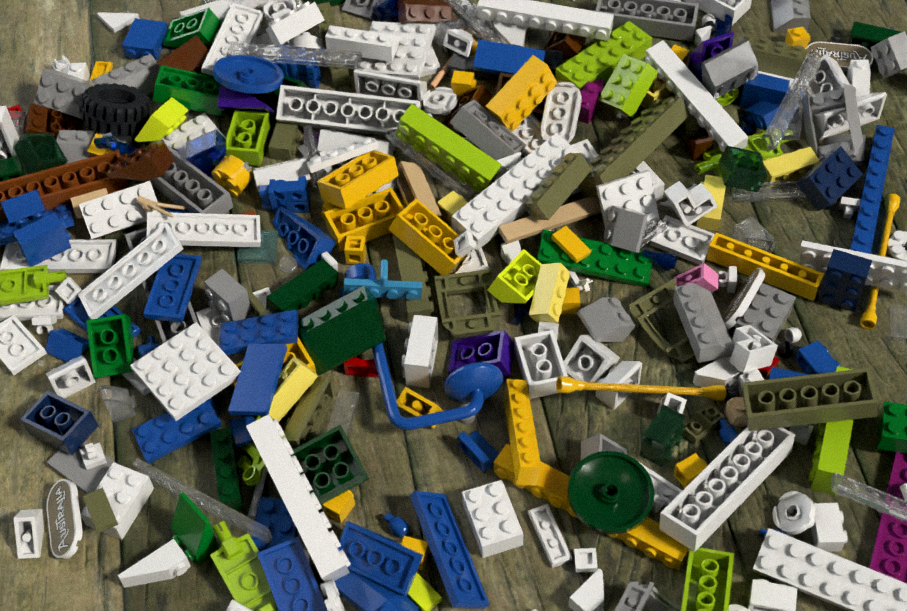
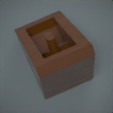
M698 136L684 140V144L693 161L704 159V153L711 150L713 142L712 137Z

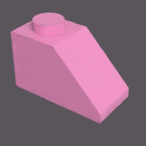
M705 263L674 277L677 286L695 283L711 292L718 290V273Z

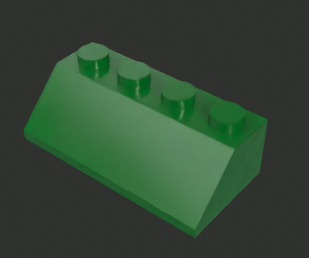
M161 65L155 83L153 101L164 104L173 97L187 109L222 116L223 110L218 107L220 86H224L219 84L213 76Z

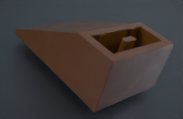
M30 103L25 119L23 142L37 146L56 145L59 130L81 131L82 119L52 108Z
M154 142L148 145L146 149L142 150V148H139L130 155L123 154L118 157V161L110 166L111 169L107 176L150 181L162 176L174 162V158L165 142L159 144Z

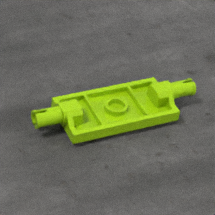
M764 130L748 136L747 146L730 157L723 153L719 147L704 153V162L695 164V171L698 172V175L712 170L717 177H724L728 180L760 168L762 161L784 154L780 149V145L794 139L793 133L790 130H786L777 135L775 133L769 135Z
M48 265L0 271V305L49 299L50 283L63 282L67 278L66 271L49 272Z
M225 521L219 522L223 531L220 530L217 524L214 525L213 530L221 542V547L210 554L234 600L253 611H279L257 555L259 550L250 534L247 533L236 538L232 536Z

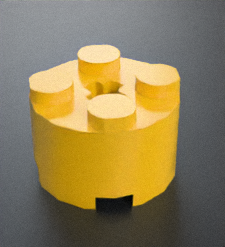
M225 155L212 170L211 174L217 184L228 190L231 196L237 197L252 181L254 175L251 169L247 171L243 167L245 163L233 155L229 157Z

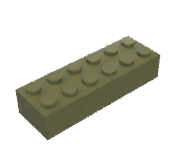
M870 368L742 383L743 401L749 431L877 417L878 399Z

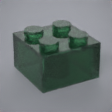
M52 133L23 134L13 147L28 174L65 165L68 162Z
M727 145L718 162L724 185L758 193L767 178L761 153Z
M663 404L643 434L640 456L662 467L665 461L669 462L673 456L674 447H679L683 441L684 436L682 434L686 428V425H684L685 416Z

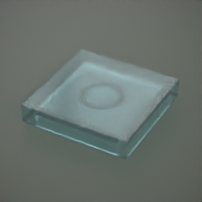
M260 230L261 246L239 247L238 263L275 264L279 232Z

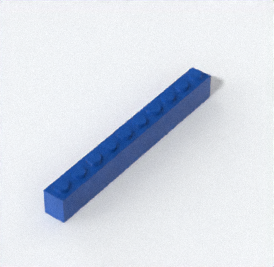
M876 125L850 250L871 254L895 128Z

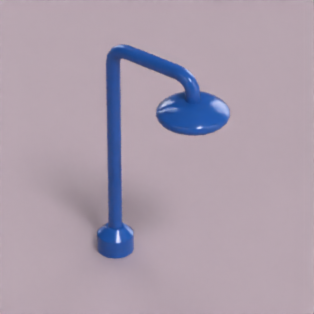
M367 263L355 264L348 268L345 273V277L349 279L377 280L374 267ZM383 342L372 348L387 416L390 422L399 429L414 430L472 417L481 410L484 400L494 395L503 383L501 370L493 364L476 362L457 368L447 377L444 383V391L449 399L469 405L405 418L399 413Z

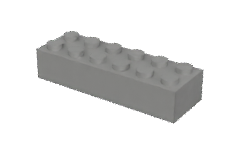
M598 0L596 12L614 15L612 30L630 21L650 36L693 42L699 4L674 0Z
M166 144L174 158V162L162 176L150 180L152 186L175 204L186 206V210L190 213L225 214L233 208L231 195L228 191Z

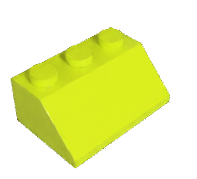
M171 97L151 115L135 138V141H161L165 136L169 137L186 120L185 114L188 109Z
M523 249L496 277L487 291L503 303L525 304L534 295L541 263Z

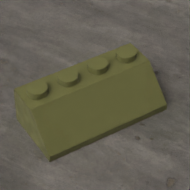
M326 374L317 377L315 382L302 394L300 402L295 404L294 413L291 418H288L284 430L285 437L292 449L314 439L335 398L331 375Z

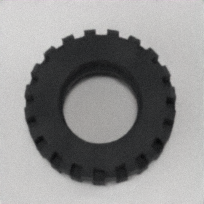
M117 83L97 84L94 87H89L83 94L82 121L88 128L95 132H100V134L120 137L138 135L150 118L151 101L146 93L132 86L118 85Z

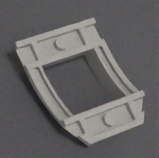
M843 83L844 88L811 96L807 92L802 99L808 147L812 148L819 160L826 153L842 146L851 159L856 158L860 152L861 145L864 144L855 93L856 88ZM846 106L852 139L818 147L813 114Z
M629 582L615 611H642L646 604L653 611H681V606L661 594L654 587L653 582L644 585H638L639 582Z

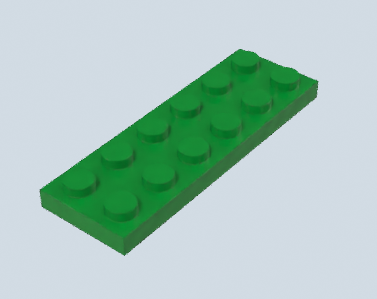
M543 230L537 258L541 264L561 263L569 271L645 288L648 287L653 253L639 251V253L609 245L608 243L578 237L591 250V253L578 263H575L551 239L552 234L555 232Z

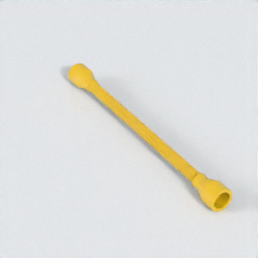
M888 194L885 197L886 217L878 256L885 257L893 216L900 205V197L896 194ZM871 286L868 305L861 315L860 326L864 329H874L876 327V300L879 291L877 286Z
M559 376L556 381L558 393H571L582 390L667 394L669 392L675 395L706 397L713 401H724L726 397L724 385L690 388L583 382L566 376Z

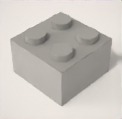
M905 31L870 47L883 79L907 69V35Z
M219 270L204 281L205 293L209 298V306L212 310H217L226 322L242 320L252 314L247 290L225 270Z

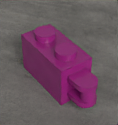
M596 79L593 83L588 81L581 91L582 102L578 117L579 121L589 124L601 105L598 98L604 89L603 80Z

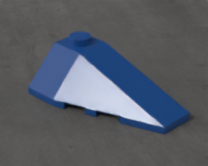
M279 206L273 219V224L279 235L285 239L286 247L292 251L293 259L298 265L307 270L321 260L322 253L327 251L331 255L337 241L336 239L286 208Z
M349 570V574L334 581L339 593L358 611L420 610L407 596Z

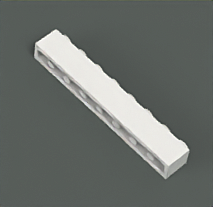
M479 0L477 5V18L609 41L613 27V14L533 0Z
M664 40L646 50L645 62L658 71L657 77L666 83L669 91H673L676 97H682L690 115H694L700 127L706 129L709 137H712L718 143L723 153L730 157L747 146L748 136Z

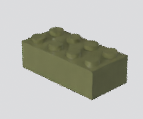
M751 34L740 36L737 44L745 39L749 41L759 64L758 71L796 80L800 79L808 49L800 45L790 46L786 42L781 41L778 43L772 42L768 38H755Z

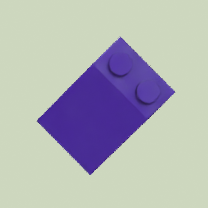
M733 32L702 41L689 57L688 69L698 80H702V62L732 47Z
M220 86L218 107L229 116L233 117L234 111L239 110L269 113L270 118H276L277 113L272 108L248 93Z
M505 330L454 340L452 342L447 372L451 374L457 368L470 363L486 362L498 367L503 376L511 375L515 343Z

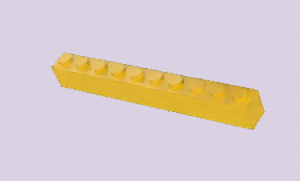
M506 443L494 461V473L502 479L510 480L518 488H525L535 497L549 501L554 507L568 511L571 516L577 518L568 500L567 490L570 476L541 462V472L537 486L516 485L511 447ZM648 517L641 525L629 532L607 534L610 537L624 541L631 548L643 551L650 558L662 561L668 568H675L678 571L689 555L690 549L659 530L660 523Z

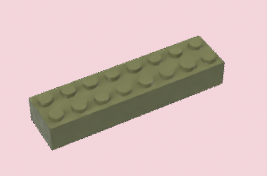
M682 97L654 100L651 106L643 110L641 115L634 119L628 128L621 131L620 136L614 138L608 147L600 151L601 154L590 161L589 166L592 170L578 185L584 197L597 196V185L628 176L690 115Z

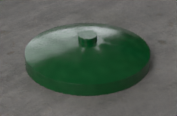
M601 451L585 457L572 471L568 483V500L576 517L587 527L605 534H622L637 528L649 515L654 502V486L647 470L637 460L620 452Z

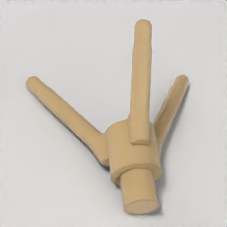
M139 196L136 201L142 205L141 208L145 210L146 214L156 210L173 218V214L159 207L179 210L187 209L186 206L158 203L148 198L145 199L142 196Z

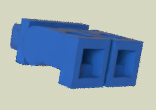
M285 52L284 57H275L273 63L282 69L285 76L302 81L310 88H319L322 79L317 56Z
M306 176L298 177V181H275V179H270L269 185H260L259 195L262 198L263 209H272L273 214H276L279 206H282L292 213H310L311 198Z

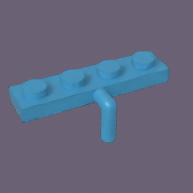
M387 260L380 261V280L344 278V296L365 286L375 298L421 300L422 282L388 280Z

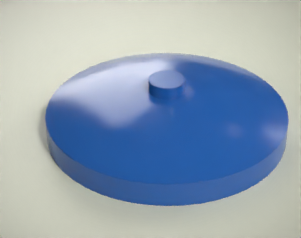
M232 55L223 57L215 62L213 68V76L219 84L238 92L268 93L278 89L283 83L284 73L282 69L275 63L256 56Z

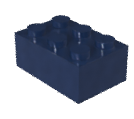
M842 146L826 153L796 184L817 211L831 206L863 174Z
M833 249L817 301L855 312L872 260Z
M48 390L20 419L30 435L70 455H73L99 426L91 411Z

